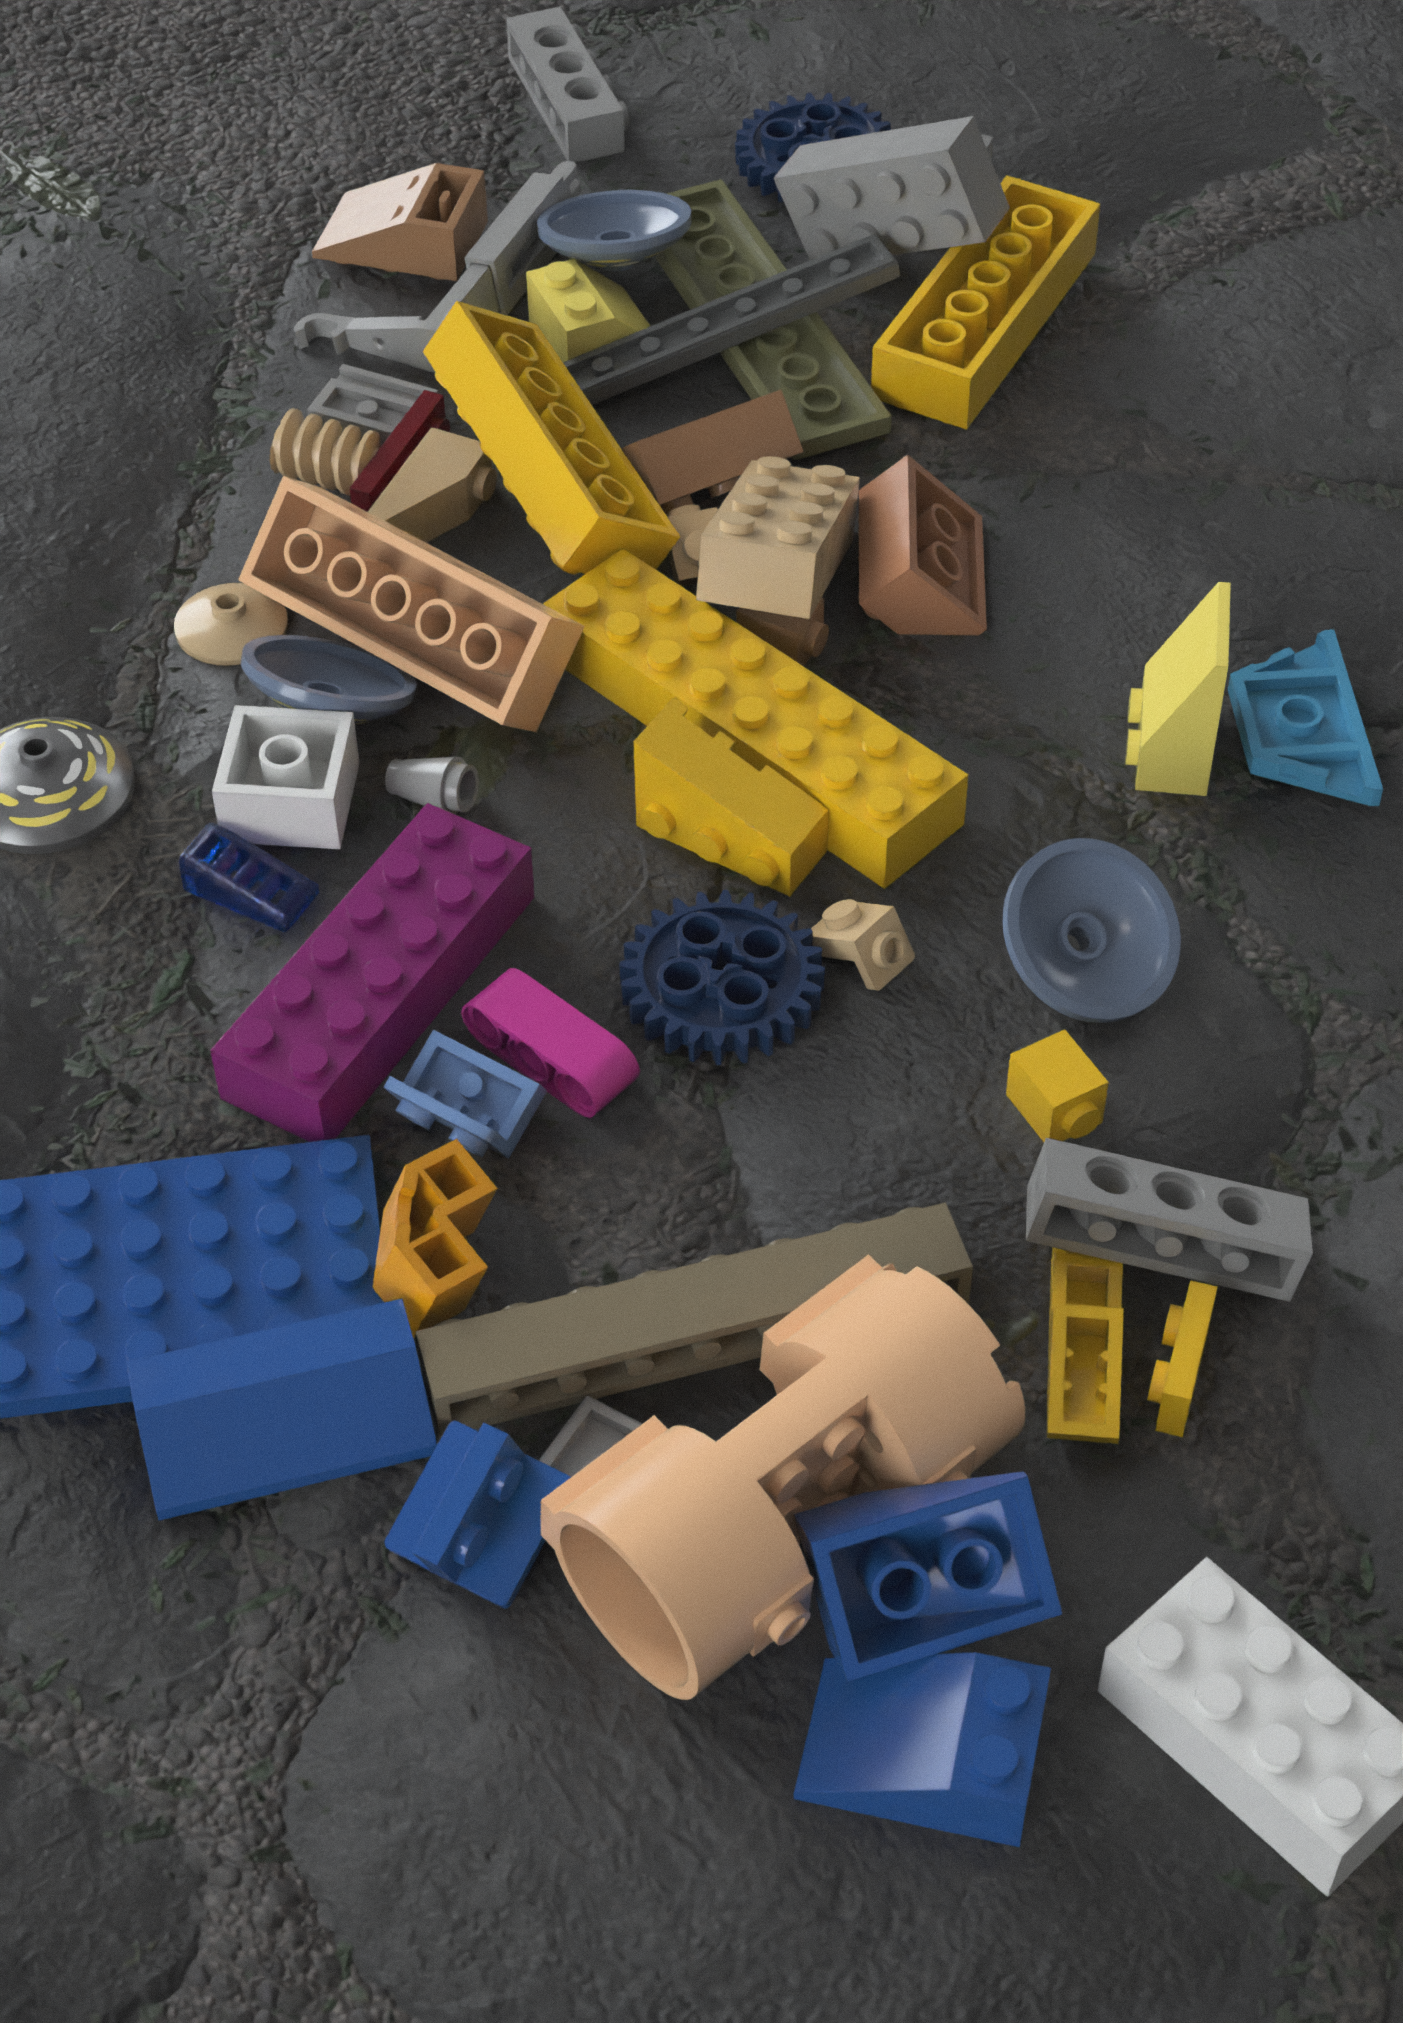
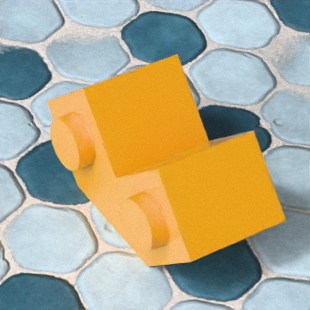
M457 1139L406 1164L383 1210L372 1288L383 1302L397 1299L403 1300L413 1339L416 1338L415 1331L431 1328L464 1311L488 1269V1266L464 1237L475 1232L498 1188Z

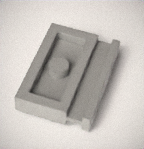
M342 364L339 368L340 375L338 378L330 379L309 406L307 413L308 415L312 413L321 416L323 426L330 419L340 421L342 432L350 424L357 426L361 431V439L369 430L378 432L382 446L424 390L438 393V390Z

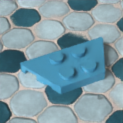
M1334 629L1318 633L1315 645L1295 653L1290 647H1287L1272 654L1263 663L1250 664L1230 674L1228 694L1250 774L1368 806L1380 805L1383 792L1382 783Z

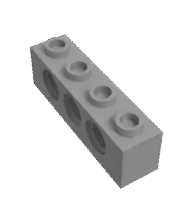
M561 7L506 18L509 61L567 161L577 163L625 152L624 131L630 129L627 107L624 101L618 102L608 75H602L599 71L593 50L585 48L577 24L570 23Z
M1050 1138L1045 1139L1027 1185L1026 1241L1289 1302L1313 1254L1308 1198Z

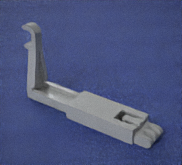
M564 161L558 164L551 174L534 172L464 257L467 270L427 319L422 320L421 316L353 318L325 313L310 314L300 319L294 327L299 349L309 346V342L316 337L332 338L337 355L350 347L436 373L424 355L423 350L456 301L508 315L527 291L526 272L545 267L557 253L540 239L537 220L540 214L550 206L581 194L580 182L575 179L578 175L576 163Z

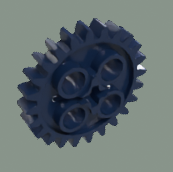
M807 93L805 101L798 102L793 96L789 95L787 96L786 105L782 106L775 101H769V112L756 108L754 110V119L744 118L742 120L743 129L736 131L735 163L739 165V176L747 177V185L749 187L761 185L762 196L776 191L778 192V202L782 203L784 201L774 177L800 145L891 130V123L889 121L881 122L880 111L868 113V104L865 102L852 107L851 97L848 96L839 102H833L831 93H827L822 100H815L812 93Z
M723 890L719 901L715 903H710L702 891L697 892L696 906L688 907L678 898L673 899L672 915L669 916L660 910L654 909L651 911L652 927L637 924L635 926V941L625 942L624 961H620L619 964L622 1004L630 1007V1022L632 1024L644 1023L645 1039L648 1041L664 1035L666 1053L670 1054L682 1044L688 1046L689 1061L695 1062L700 1057L703 1050L712 1051L713 1060L716 1065L722 1064L726 1051H735L742 1063H748L749 1048L755 1046L768 1057L773 1055V1038L776 1037L782 1042L791 1045L795 1040V1026L808 1029L811 1026V1011H817L821 1008V991L824 990L825 967L822 966V948L813 946L812 929L798 930V915L795 912L777 918L778 902L774 900L766 904L762 909L754 907L755 899L753 893H748L740 904L732 903L728 890Z

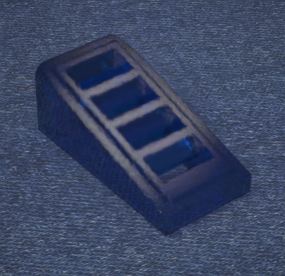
M212 822L207 824L179 858L180 874L185 891L287 933L320 893L319 886L314 881L236 833ZM234 870L238 871L233 879L229 877ZM258 880L262 881L255 892L250 890ZM279 889L286 891L285 895L276 905L269 902Z

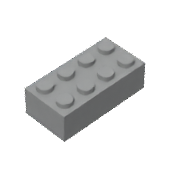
M974 116L800 145L774 177L809 260L873 234L877 235L892 255L986 242L1010 209Z

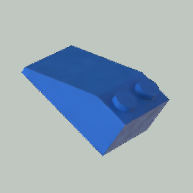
M1024 1471L864 1492L794 1514L809 1573L814 1578L813 1588L829 1648L848 1682L1062 1615L1029 1479Z
M977 1652L947 1653L928 1656L848 1682L835 1658H825L794 1790V1799L1020 1847L1051 1668Z

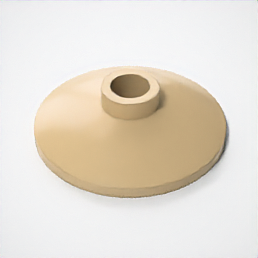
M244 583L216 585L196 593L181 606L174 621L176 640L185 653L198 661L220 666L240 665L243 647L248 642L266 636L286 635L288 629V616L285 606Z

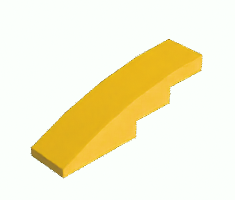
M1052 1247L1050 1282L1047 1438L1118 1444L1120 1433L1124 1308H1121L1123 1263Z

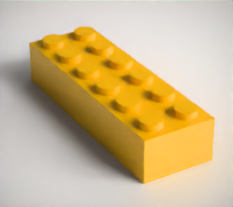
M1006 175L1000 184L1010 209L986 242L950 247L874 344L871 388L881 402L967 430L1094 257L1100 203Z
M456 301L423 350V353L436 372V380L447 389L458 406L457 412L459 416L471 426L480 440L481 450L492 459L504 478V486L516 496L527 513V522L541 535L550 549L552 561L567 573L586 574L624 548L646 564L657 569L681 536L539 326L531 322Z

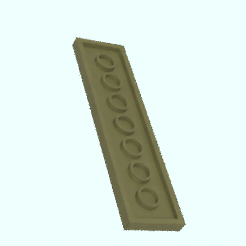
M722 179L666 193L682 199L690 206L692 224L677 243L655 256V258L690 310L786 270ZM817 312L719 352L751 400L782 390L803 449L802 453L791 457L793 461L891 433V414Z

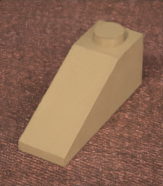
M431 427L368 512L427 543L468 521L482 501L490 499L496 486L497 472L492 468L491 459L481 450L480 441Z

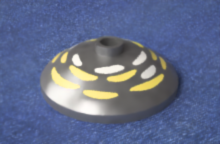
M66 717L32 718L0 729V849L22 854L58 852L86 843L109 829L125 812L132 799L135 786L132 761L121 741L107 730L95 724Z

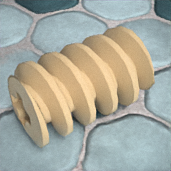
M291 408L282 418L274 434L270 449V466L275 474L280 472L282 476L293 479L300 478L302 482L312 485L319 483L322 488L332 491L338 489L340 493L350 496L349 488L381 447V438L378 432L369 430L361 439V431L357 426L350 424L342 432L340 421L330 419L323 426L321 416L311 413L304 420L301 410Z

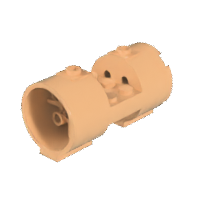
M868 1254L763 1333L760 1371L774 1384L777 1396L718 1441H714L702 1432L687 1426L677 1425L667 1429L655 1415L541 1500V1536L555 1550L564 1575L585 1611L616 1651L656 1688L674 1698L689 1700L748 1653L754 1657L773 1641L779 1646L793 1639L807 1624L811 1615L809 1608L814 1578L809 1574L805 1558L799 1546L800 1536L794 1514L864 1492L969 1479L971 1473L1021 1433L1025 1423V1404L1019 1382L1009 1381L1005 1383L999 1368L990 1354L1001 1345L979 1315L951 1287L917 1266L907 1274L897 1272L893 1263L881 1267Z

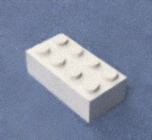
M1208 1557L1203 1559L1106 1647L1098 1692L1325 1896L1329 1897L1403 1823V1723Z

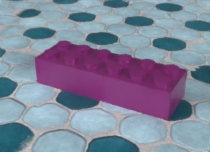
M427 803L212 1047L210 1052L220 1099L308 1142L336 1139L535 898L531 847Z

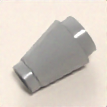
M461 757L394 759L387 768L385 785L390 794L398 795L423 806L430 803L456 814L458 811L467 812L473 807L478 794L479 776L475 766L466 764Z

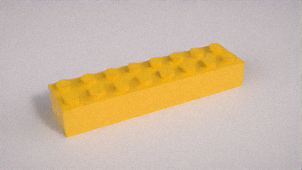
M624 548L543 603L545 606L585 626L565 668L566 671L646 726L650 724L673 697L689 708L684 716L686 719L713 738L719 731L735 741L731 751L755 769L761 771L767 764L828 808L827 850L883 889L888 887L964 825L969 774L708 603L697 601L694 594Z

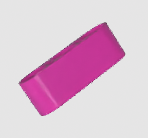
M516 968L508 969L462 1007L461 1015L468 1031L480 1044L527 1078L542 1085L549 1094L583 1117L591 1118L639 1078V1064L627 1045L526 973Z

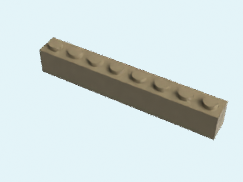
M946 1202L925 1208L910 1207L892 1216L859 1224L852 1222L844 1223L830 1231L797 1239H778L764 1247L731 1255L716 1254L698 1263L670 1270L646 1271L633 1279L600 1287H580L563 1296L530 1304L524 1302L514 1303L493 1313L464 1320L448 1319L431 1328L415 1331L420 1369L439 1438H441L448 1424L452 1421H458L472 1429H477L481 1427L483 1422L493 1425L581 1403L587 1395L597 1399L761 1358L764 1332L868 1254L881 1267L893 1263L896 1271L907 1274L916 1266L922 1268L951 1287L968 1304L973 1265Z

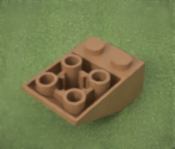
M434 163L345 192L312 250V257L334 261L339 264H354L379 268L388 272H403L428 276L437 280L458 281L466 265L464 257L477 243L488 222L484 170Z

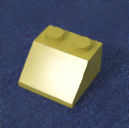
M576 259L553 262L545 267L526 272L529 322L539 326L562 362L650 327L645 317L622 286Z

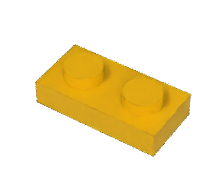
M1190 1280L1184 1307L1170 1304L1161 1344L1174 1348L1170 1362L1156 1360L1147 1399L1148 1401L1160 1403L1155 1431L1183 1438L1210 1326L1217 1286Z

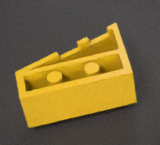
M673 697L633 741L636 826L646 830L654 837L664 838L690 850L706 861L716 862L742 874L758 885L768 886L790 897L827 852L829 809L767 764L761 771L755 769L731 751L735 741L719 731L713 738L686 719L684 716L689 708Z

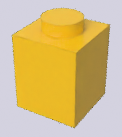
M1064 1029L1010 1054L1006 1095L1043 1142H1045L1046 1138L1064 1141L1069 1138L1077 1139L1084 1137L1099 1124L1103 1123L1109 1082Z

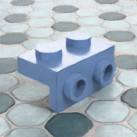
M435 1030L431 1032L404 1081L401 1082L389 1076L383 1087L400 1101L395 1111L408 1120L428 1130L435 1120L451 1128L452 1132L448 1139L451 1141L457 1139L467 1151L483 1158L489 1148L508 1159L547 1092L539 1083Z

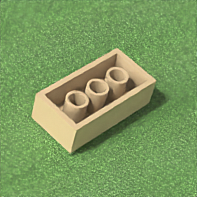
M762 457L757 461L751 460L701 534L696 600L810 619L853 541L860 477L845 475L843 469L830 465H819L812 469L790 466L791 463L788 460L779 457Z

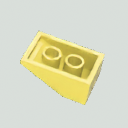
M1218 582L1145 664L1142 689L1131 688L1128 723L1138 724V730H1128L1125 765L1136 766L1135 790L1207 796L1228 672L1231 583Z

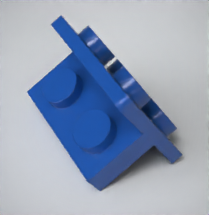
M452 1421L448 1424L384 1542L385 1547L392 1553L501 1608H509L546 1541L541 1536V1500L571 1477L524 1454L509 1434L483 1422L479 1431L458 1421Z

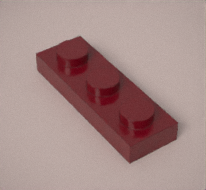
M424 390L349 488L351 504L368 512L431 427L450 432V421L445 416L444 395Z

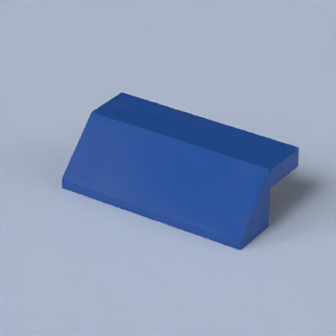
M402 1299L126 1361L133 1405L158 1521L429 1457L437 1446L417 1350Z

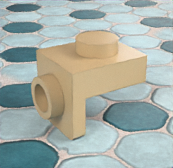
M685 505L675 508L668 513V519L681 536L668 553L674 581L680 586L697 584L701 534L718 511L717 507L701 510L699 505Z
M852 899L842 900L829 906L823 912L822 919L811 928L813 931V946L822 948V957L854 961L866 988L869 990L880 991L915 958V953L894 906L862 903Z

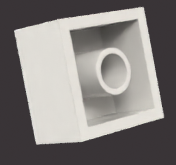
M234 705L212 789L221 842L340 849L360 764L353 712Z

